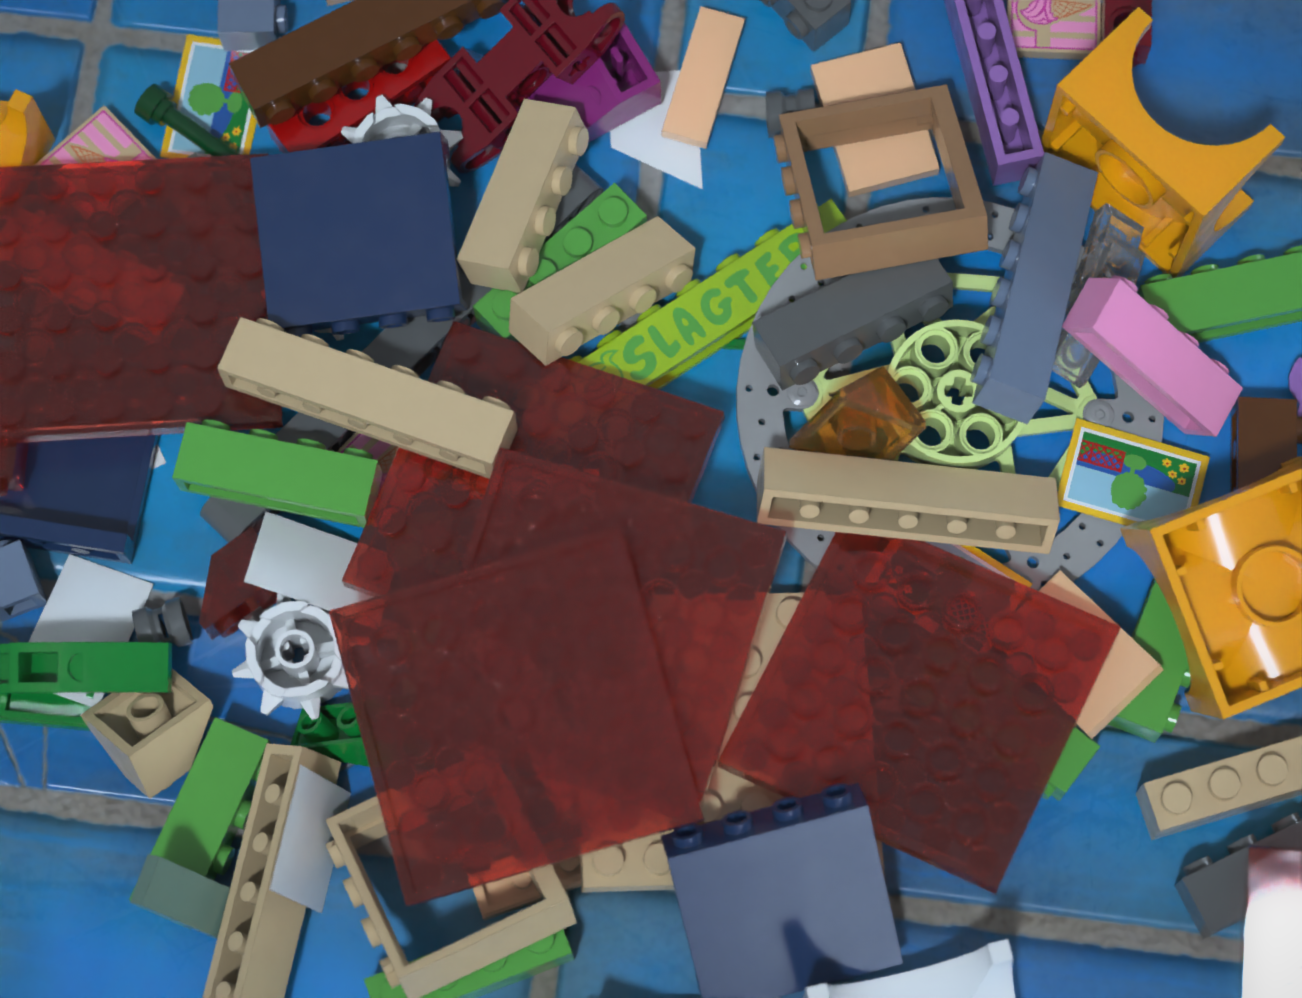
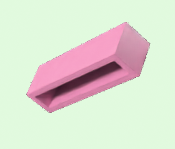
M1113 275L1111 278H1088L1062 327L1184 434L1217 437L1243 389L1228 375L1229 369L1221 362L1205 355L1198 348L1199 342L1194 337L1176 329L1168 321V314L1161 308L1147 303L1137 294V286L1128 279Z

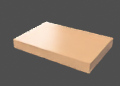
M901 42L813 64L810 69L821 107L915 90ZM928 130L833 147L848 198L938 175L940 170Z
M1061 570L1010 618L994 643L1091 739L1163 671L1161 665Z

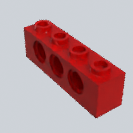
M435 40L423 46L414 57L405 61L395 60L381 67L372 78L363 82L353 81L343 86L329 100L322 103L312 102L296 110L290 119L281 124L266 125L270 137L282 153L352 144L341 133L344 126L358 128L367 115L372 112L375 114L376 97L383 95L393 107H395V104L413 105L431 78L451 57L438 40ZM394 63H402L407 66L404 71L398 74H390L385 71L387 67ZM358 88L369 91L364 98L359 100L347 98L351 91ZM326 114L330 116L329 120L323 125L313 126L308 124L315 115Z

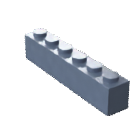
M1047 152L1044 153L1035 169L1029 166L1026 168L1018 187V193L1024 195L1023 201L1016 206L1008 228L1015 232L1013 240L1010 239L1007 242L999 263V267L1005 269L1004 277L998 279L990 298V305L996 306L994 316L990 315L980 338V343L986 345L985 353L980 354L971 374L970 381L977 384L972 404L1028 424L1044 402L1098 172Z

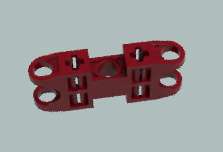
M509 0L500 9V12L511 23L513 28L484 57L477 52L462 47L431 78L415 102L414 107H417L425 98L431 99V117L437 123L444 117L450 119L454 115H460L463 126V139L457 143L458 148L451 156V163L460 173L477 170L501 155L523 100L528 99L552 74L556 78L573 85L606 52L625 21V14L616 3L610 2L601 6L593 13L587 11L583 15L576 16L573 11V0Z

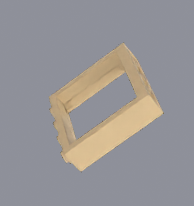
M490 744L482 746L442 765L441 768H435L325 820L334 838L333 841L325 844L336 869L346 865L351 877L342 881L354 908L364 904L369 914L368 917L360 920L373 948L382 944L388 957L379 960V963L390 987L393 989L401 985L407 998H420L577 923L570 900ZM486 788L543 901L409 964L355 849Z

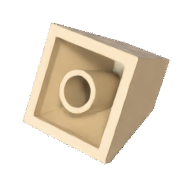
M172 669V693H111L81 714V717L123 775L151 799L190 771L213 705L208 697Z

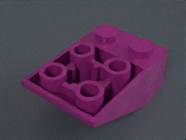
M624 22L621 30L606 52L573 85L556 78L552 74L528 99L576 107L585 128L588 130V142L660 105L661 81Z

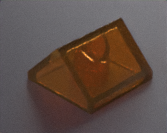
M881 366L841 388L789 440V448L798 451L892 461L926 429V421L886 368Z

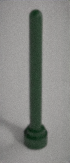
M156 83L150 85L143 92L134 109V113L150 125L156 123L160 126L168 125L253 185L250 160L177 110V103L172 100L173 96L171 93Z

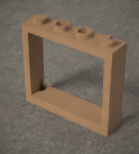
M947 84L779 115L781 134L773 135L776 160L778 164L786 162L787 167L781 168L783 188L786 196L794 195L795 197L794 200H789L792 224L794 229L803 228L804 233L797 234L801 259L810 257L816 281L989 249L987 212ZM932 129L956 210L824 233L803 152Z

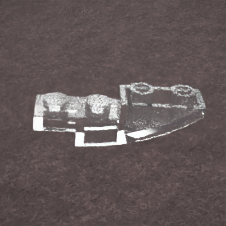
M1105 203L1095 211L1074 283H1072L1064 321L1088 278H1111L1113 275H1117L1136 284L1146 255L1138 250L1144 227L1108 203ZM1062 327L1052 371L1081 388L1086 385L1100 360Z

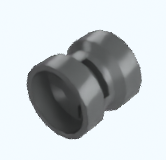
M800 89L794 95H784L781 91L766 92L768 138L781 134L780 114L815 108L813 89Z
M180 597L165 601L163 606L152 610L146 606L132 610V619L139 642L172 643V645L178 648L193 644L190 623ZM162 615H163V619H164V622H165V626H166V629H167V632H168V635H169L168 638H167L166 630H165L164 623H163V620H162V617H161Z

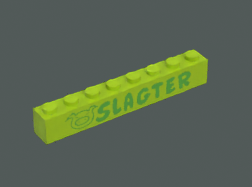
M832 199L820 206L817 205L824 233L847 221ZM791 224L782 231L774 228L766 232L755 242L754 249L741 257L738 253L727 257L716 267L715 274L702 282L699 279L690 281L680 292H677L676 299L664 307H661L660 304L650 307L637 318L638 323L622 333L621 330H615L609 333L597 344L598 349L588 356L582 358L578 355L566 361L557 370V376L544 384L541 381H537L524 388L517 396L518 401L513 403L515 417L546 462L551 461L711 357L733 339H738L749 332L755 315L770 288L787 266L800 254L797 234L804 233L803 228L794 229L793 224ZM805 264L800 266L803 270L807 268Z

